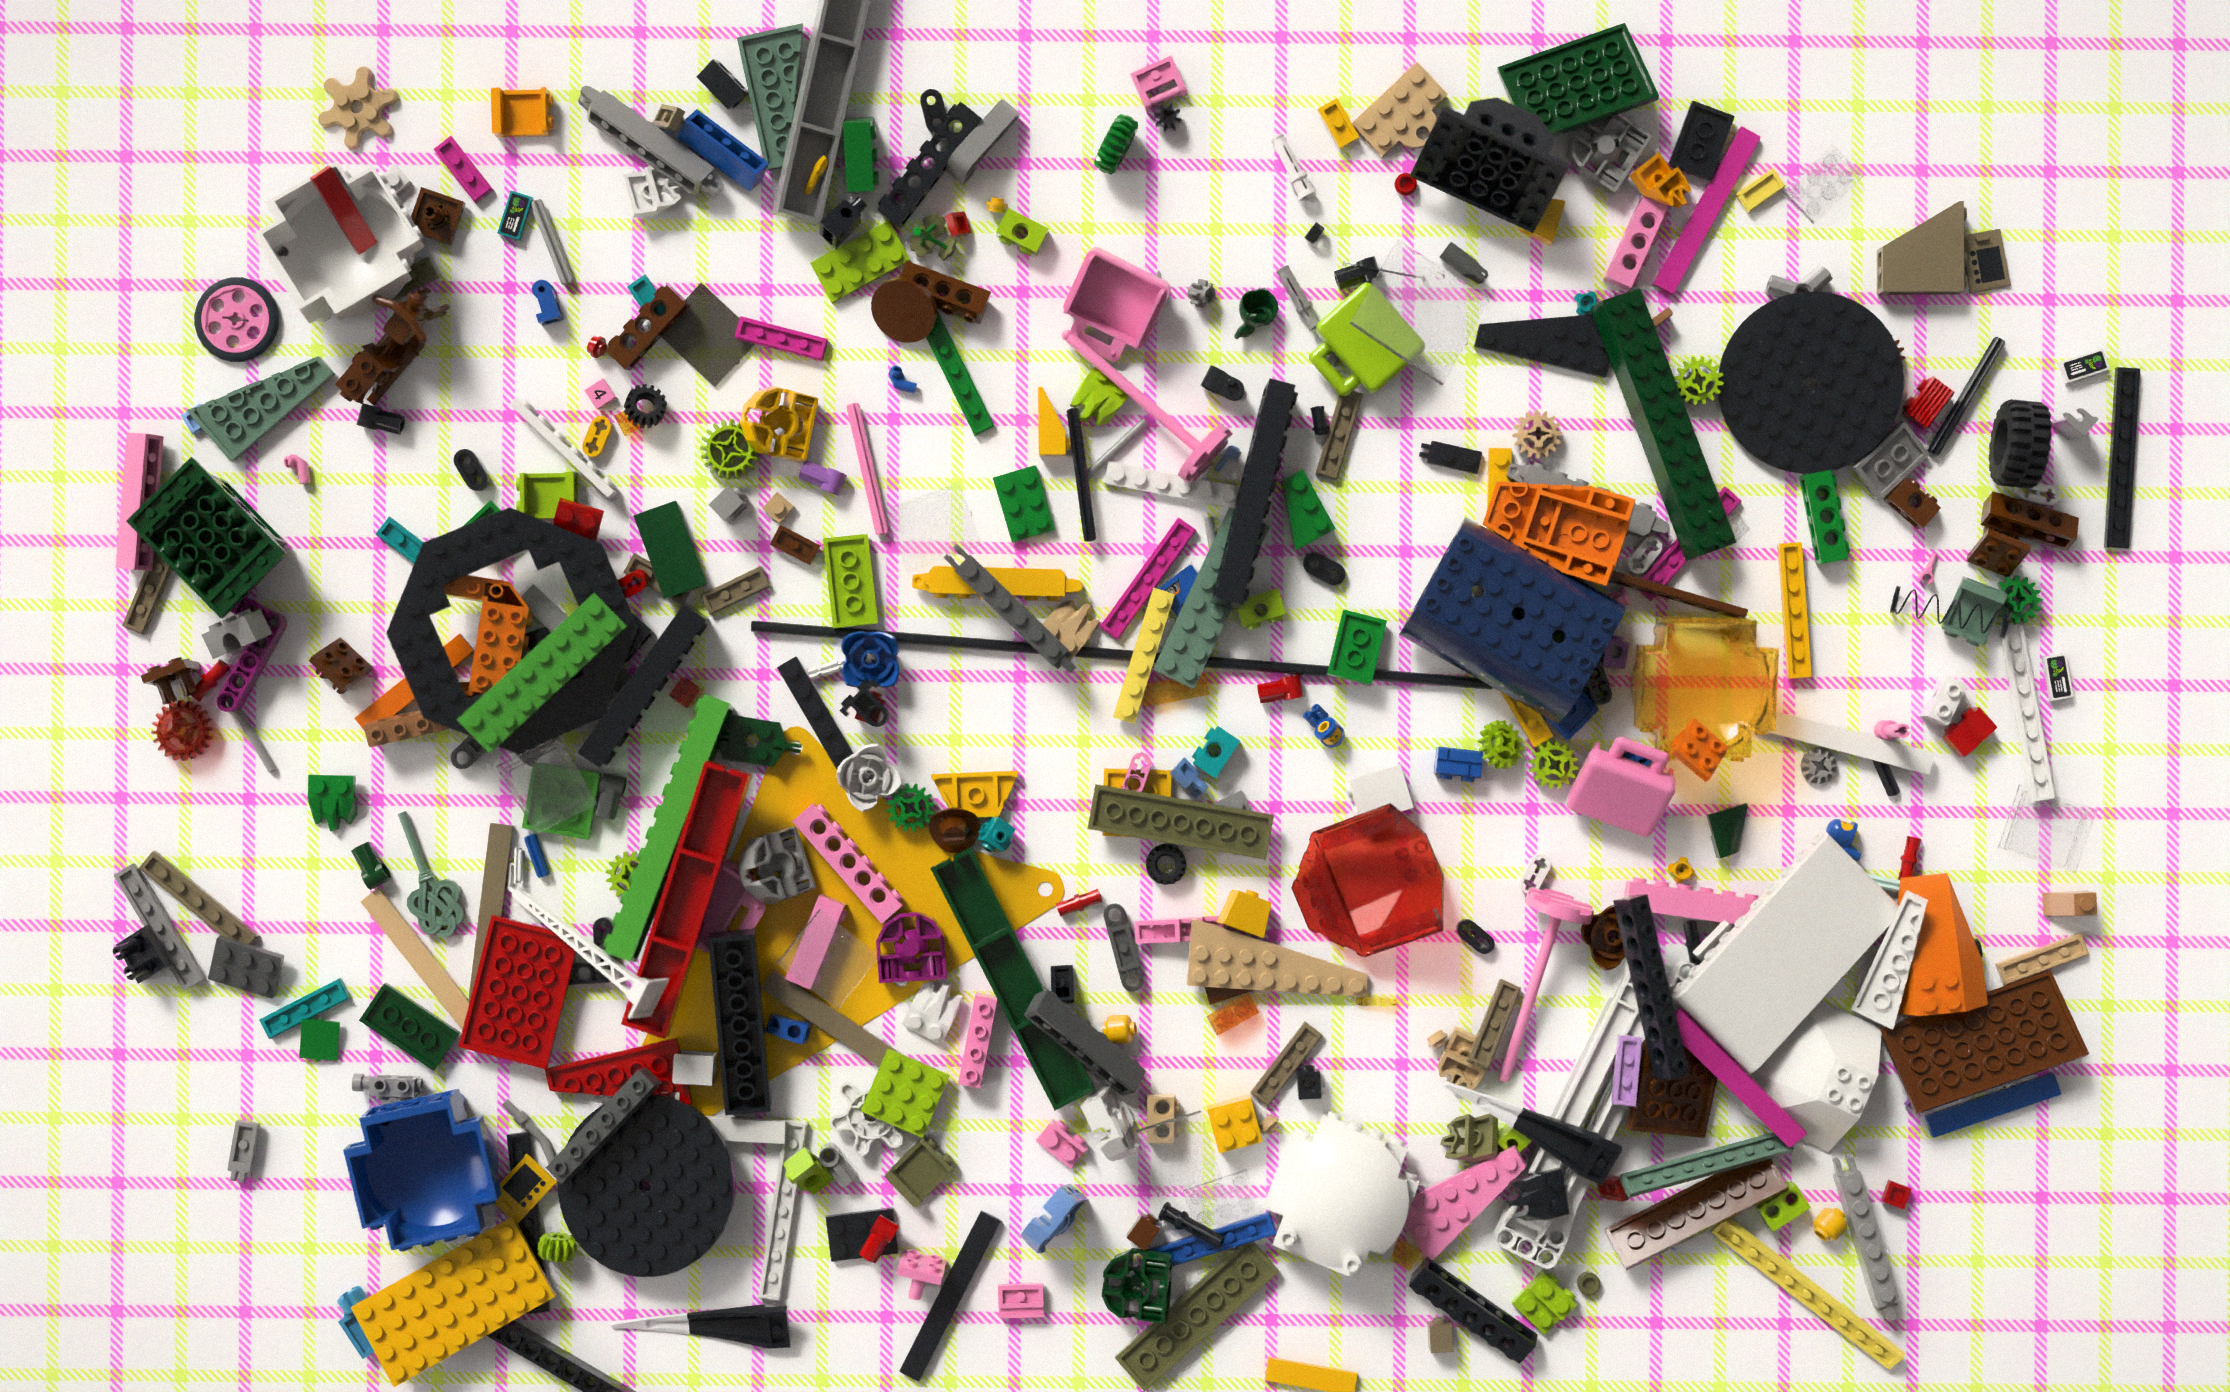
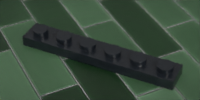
M795 656L778 666L777 669L835 768L838 769L842 761L854 753L798 657Z

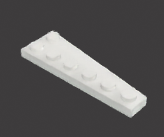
M1908 890L1905 892L1851 1010L1892 1030L1897 1021L1928 904L1927 899Z

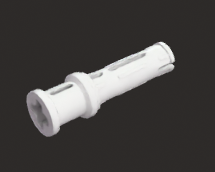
M1284 134L1276 135L1270 141L1290 176L1288 182L1294 186L1298 194V201L1306 200L1317 191L1311 187L1307 179V172L1301 170Z

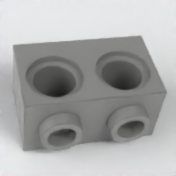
M729 486L708 504L723 521L729 524L749 506L746 502L748 497L739 488L735 487L733 489Z

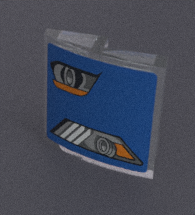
M1192 561L1156 587V589L1175 594L1169 612L1175 621L1199 572Z

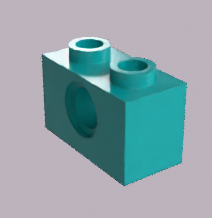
M1219 726L1215 729L1212 727L1209 729L1204 737L1207 742L1203 748L1198 746L1192 755V758L1195 759L1193 764L1215 779L1240 743L1239 739ZM1213 744H1217L1221 748V753L1217 757H1211L1208 753V748Z

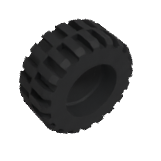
M2009 399L2001 404L2000 409L1996 413V419L1993 422V430H1991L1988 458L1990 476L1997 485L2030 489L2037 486L2042 480V475L2045 474L2046 465L2049 461L2052 439L2051 413L2044 403Z

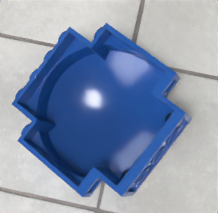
M459 1088L370 1107L359 1118L364 1141L348 1144L343 1149L362 1229L370 1228V1230H377L383 1228L385 1224L391 1251L399 1249V1252H404L412 1249L415 1245L421 1244L422 1247H427L435 1244V1241L438 1240L450 1242L456 1240L457 1236L466 1235V1237H473L479 1235L486 1225L482 1207L496 1203V1200L502 1194L498 1180L499 1162L495 1141L485 1125L483 1115L472 1118L467 1117L464 1109L465 1097L460 1093Z

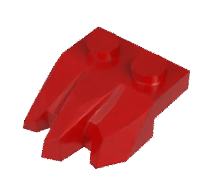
M560 498L553 525L597 542L604 511Z

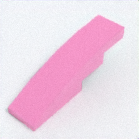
M1219 916L1134 921L1136 944L1190 941L1192 918L1212 923L1228 929V926L1216 922Z

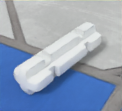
M846 657L841 658L840 661L835 660L819 665L820 667L818 668L817 666L809 668L808 674L810 679L815 680L820 678V676L825 677L841 672Z

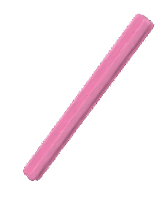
M852 403L847 405L846 408L876 535H883L888 533L889 530L859 403Z

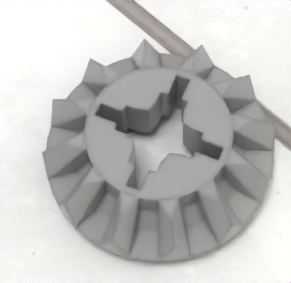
M1823 748L1811 749L1805 753L1801 760V772L1811 783L1823 784L1829 782L1835 776L1836 768L1838 767L1835 760L1836 757L1829 750ZM1823 760L1822 765L1827 771L1819 770L1816 772L1817 767L1811 761L1820 762Z

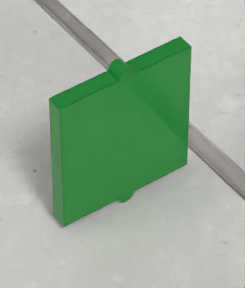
M323 1018L319 1020L302 1019L299 1058L316 1059L317 1062L320 1060L337 1061L340 1022L325 1021Z

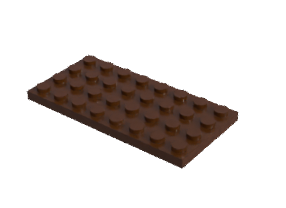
M2051 970L1986 992L1988 1005L1966 1012L1916 1016L1896 1023L1893 1030L1888 1027L1880 1029L1883 1042L1915 1115L2089 1055L2088 1049Z

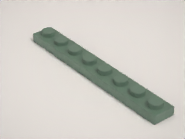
M1772 1132L1623 1173L1619 1179L1628 1198L1790 1154L1793 1152L1794 1147L1789 1148Z

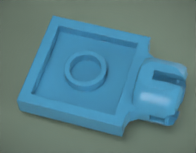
M355 1286L351 1288L350 1292L346 1291L337 1300L338 1305L344 1312V1317L338 1323L361 1358L364 1359L372 1354L374 1350L351 1307L368 1297L360 1286Z

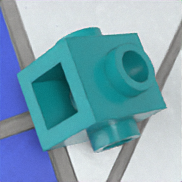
M990 817L989 821L981 826L979 830L980 836L977 840L983 844L982 848L990 853L1003 852V850L1010 846L1012 842L1011 837L1016 828L999 817Z

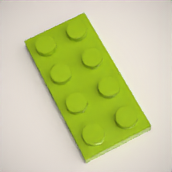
M888 220L812 261L810 264L833 304L905 264L906 260L911 261L891 222Z
M868 534L823 538L833 629L878 624Z

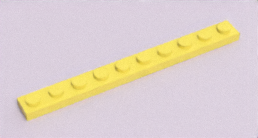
M1733 1219L1711 1229L1712 1234L1888 1370L1904 1359V1351Z

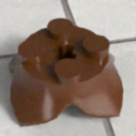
M1614 905L1605 908L1599 914H1594L1590 924H1582L1581 937L1584 943L1590 947L1594 962L1604 971L1618 967L1626 955ZM1611 930H1614V932L1617 934L1616 939L1612 938L1611 941L1609 940L1607 934L1608 932H1611Z

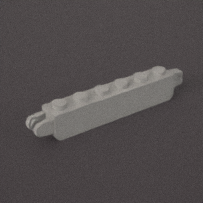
M587 85L581 88L578 103L588 111L587 119L589 123L689 194L698 195L701 191H704L713 197H717L722 192L724 184L713 174L714 167L707 161L698 157L689 148L681 145L669 134L664 133L652 122L639 115L634 109L619 101L614 95L609 94L605 90L600 93Z
M1536 462L1528 466L1511 463L1506 474L1508 478L1519 483L1582 487L1589 485V482L1576 478V481L1568 479V474L1555 470L1554 473L1547 471L1546 466ZM1597 486V488L1610 491L1606 488ZM1640 502L1639 505L1635 504L1628 533L1637 537L1647 535L1650 532L1661 535L1668 532L1670 526L1668 522L1656 517L1657 512L1652 510V506Z
M1851 1153L1845 1154L1849 1167L1845 1171H1843L1838 1157L1832 1158L1835 1174H1833L1834 1182L1869 1297L1877 1307V1310L1883 1311L1886 1320H1896L1897 1315L1894 1306H1898L1900 1299L1861 1171L1857 1169Z

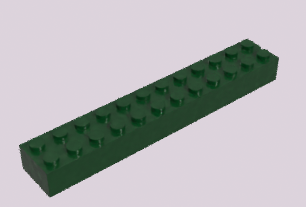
M1635 289L1600 301L1592 306L1590 310L1685 560L1689 561L1737 543L1641 289Z
M971 846L955 854L953 861L949 857L930 869L1054 1111L1095 1091V1085L1084 1064L1024 1016L1035 994L1046 989L975 850Z

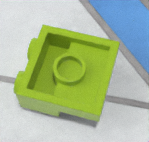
M1541 1270L1511 1303L1545 1335L1559 1320L1562 1321L1577 1306V1303L1574 1301L1576 1296L1567 1287L1563 1290L1558 1285L1560 1281L1551 1272L1546 1274Z

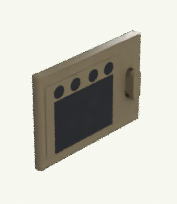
M1995 229L1968 234L1967 241L1964 244V252L1967 253L1965 271L1969 293L2011 286L2001 230Z

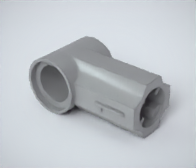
M826 1143L821 1147L819 1153L820 1163L828 1169L841 1188L850 1184L858 1175L840 1153L838 1146L834 1143ZM827 1150H832L835 1152L836 1157L828 1160L824 1157L823 1153Z

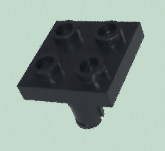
M150 925L142 927L117 943L116 947L112 950L113 955L120 952L119 955L115 956L117 960H125L127 966L124 968V974L132 973L126 976L127 979H135L138 984L171 964Z

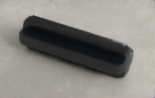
M1872 760L1887 795L1895 796L1899 794L1900 789L1889 764Z

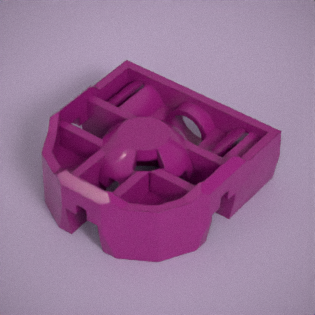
M921 912L900 913L884 924L876 940L879 983L948 978L945 935L936 919ZM915 916L916 929L904 930V917ZM905 935L906 940L902 944L899 943L900 937ZM940 938L941 950L928 951V939ZM894 941L895 953L881 954L880 942ZM918 951L924 952L922 956L916 958L915 955ZM934 956H935V959H936V974H935V960H934ZM904 963H922V970L904 971Z

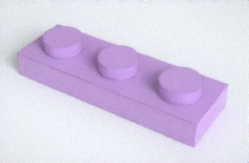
M1617 1035L1612 1104L1636 1106L1642 1037Z

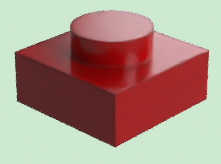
M965 211L952 212L944 216L951 237L966 236L972 233Z
M1888 1179L1881 1201L1904 1210L1912 1188Z

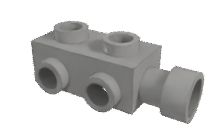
M354 1073L352 1077V1091L363 1092L364 1090H369V1096H376V1100H389L390 1097H399L398 1100L400 1101L412 1099L420 1094L424 1084L423 1078L412 1075L387 1074L365 1076L363 1073Z

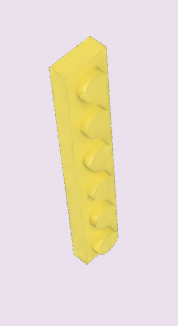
M1156 588L1152 590L1113 715L1114 718L1135 724L1175 594Z

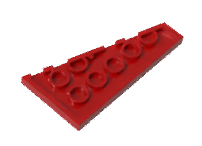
M677 1037L545 1069L550 1091L613 1097L638 1069L647 1067L662 1082L654 1094L658 1093L668 1096L672 1092H680V1101L686 1104L693 1103L689 1084H674L672 1082L674 1055L681 1054Z

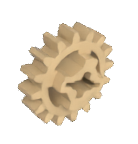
M1535 410L1533 416L1528 411L1525 413L1526 419L1519 417L1518 421L1521 424L1513 426L1514 429L1518 430L1517 433L1512 434V437L1518 439L1514 446L1520 445L1519 453L1526 451V458H1530L1532 454H1535V459H1540L1541 454L1546 458L1549 456L1548 450L1555 452L1556 448L1553 445L1561 443L1557 437L1561 436L1562 432L1556 429L1560 426V423L1554 424L1555 416L1548 418L1547 411L1540 415L1539 410ZM1529 421H1532L1531 428L1523 431L1524 426ZM1542 421L1545 422L1550 427V429L1544 427L1542 425ZM1536 429L1538 433L1545 434L1544 436L1538 438V440L1536 436L1529 435L1535 432ZM1546 439H1551L1548 446L1542 449L1543 442ZM1524 440H1527L1530 444H1532V448L1527 446Z

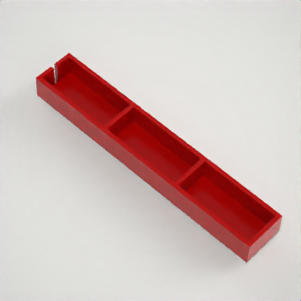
M712 761L704 762L636 974L638 977L646 978L647 980L667 978L669 982L650 1017L629 1019L628 1015L634 1004L628 1000L621 1025L664 1039L669 1036L752 774L734 768L728 770V766Z

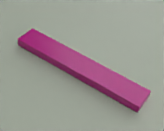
M1723 486L1718 494L1728 517L1742 500L1726 486ZM1678 539L1641 577L1642 579L1666 585L1685 565L1687 561L1684 558ZM1639 591L1649 601L1656 597V595Z
M1179 517L1100 625V628L1117 640L1120 638L1151 595L1153 588H1156L1194 535L1196 529Z

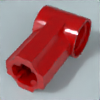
M1300 674L1257 685L1260 704L1281 699L1290 700L1304 697Z
M879 1215L859 1255L865 1260L876 1264L887 1243H890L899 1225Z

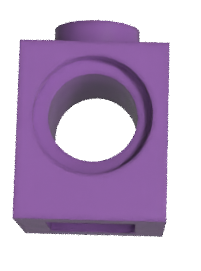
M1613 635L1600 658L1604 667L1625 669L1630 642L1623 641L1624 637ZM1613 645L1617 646L1620 651L1617 658L1611 657L1609 653Z

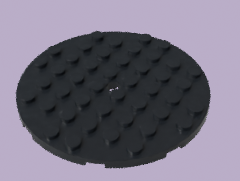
M1806 291L1785 295L1768 302L1750 314L1739 325L1722 354L1718 373H1723V376L1718 381H1722L1724 384L1717 387L1721 391L1718 395V401L1726 425L1747 452L1765 464L1777 469L1794 473L1812 474L1845 467L1869 453L1883 439L1892 426L1900 408L1904 389V373L1896 342L1883 322L1874 313L1856 301L1841 295L1820 291ZM1808 376L1816 379V386L1811 390L1806 389L1803 384L1804 379Z
M653 1093L570 1181L562 1184L558 1181L560 1208L570 1233L590 1257L601 1265L621 1274L636 1277H657L679 1271L693 1264L704 1256L718 1241L726 1228L730 1213L733 1210L736 1191L733 1160L730 1159L729 1152L725 1146L724 1138L714 1124L692 1105L674 1099L671 1096ZM604 1105L593 1111L581 1122V1124L576 1128V1130L570 1137L568 1143L582 1130V1128L600 1111V1109ZM643 1179L650 1180L652 1186L649 1191L642 1190L641 1182Z

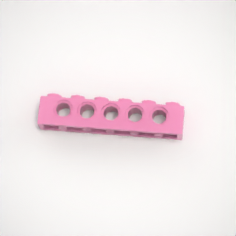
M811 804L792 822L882 924L904 905L901 902L903 897L896 889L891 890L886 883L889 882L881 872L876 873L873 870L872 866L874 864L866 855H860L857 851L858 845L851 838L846 839L842 834L844 829L837 821L832 823L827 817L829 812L822 804ZM817 821H821L826 825V830L823 834L815 831L814 826ZM832 838L838 839L841 843L838 851L832 850L829 846ZM847 855L853 856L856 860V864L852 868L847 867L844 863V858ZM862 872L868 873L871 877V881L867 885L859 881V875ZM877 889L885 892L886 897L882 902L874 898V892Z

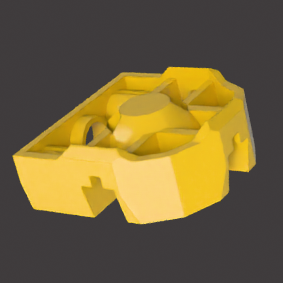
M777 386L756 391L743 405L740 426L743 429L745 440L757 453L794 462L806 461L819 398L793 390L782 389ZM785 393L783 405L779 406L781 394ZM750 409L762 412L759 423L748 421L747 413L750 412ZM778 428L783 429V431L778 435L774 431ZM774 438L776 439L774 450L770 452L772 439Z

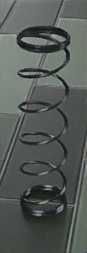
M1897 585L1890 608V613L1892 614L1895 612L1897 615L1901 612L1909 596L1914 591L1915 612L1918 620L1925 613L1933 597L1936 596L1937 621L1939 625L1944 622L1952 606L1958 601L1959 627L1961 630L1968 623L1976 607L1980 606L1981 633L1985 634L1995 616L2001 611L2002 628L2000 638L2004 639L2011 618V611L2009 610L2006 611L2004 617L2002 608L1998 609L1983 632V610L1980 604H1977L1972 609L1966 622L1961 626V604L1959 599H1955L1940 622L1939 598L1937 594H1934L1929 599L1923 612L1918 617L1917 591L1913 589L1909 592L1900 610L1897 612L1896 605L1901 586Z

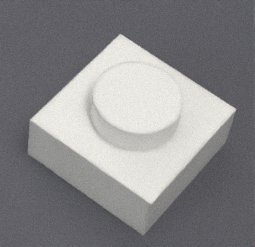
M396 164L384 173L388 180V183L385 184L389 191L393 189L397 195L412 183Z

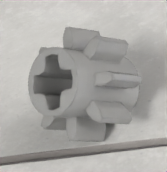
M1198 279V284L1192 283L1188 289V297L1191 299L1190 303L1200 308H1205L1206 303L1211 304L1216 296V291L1213 288L1214 284L1204 279Z

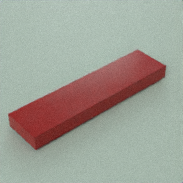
M328 165L310 177V180L355 252L360 255L376 244V238L333 168Z

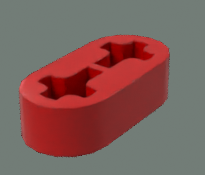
M641 569L634 570L617 579L620 587L626 586L627 588L623 591L626 599L642 591L649 584L648 574ZM640 577L642 579L640 583L634 585L631 583L635 578Z

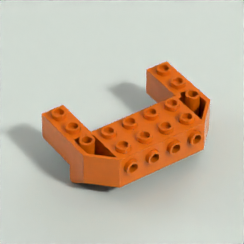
M467 575L443 585L447 597L482 602L468 691L463 690L467 700L491 689L523 659L521 658L522 649L527 650L529 636H525L526 627H531L533 614L528 613L529 607L508 581Z

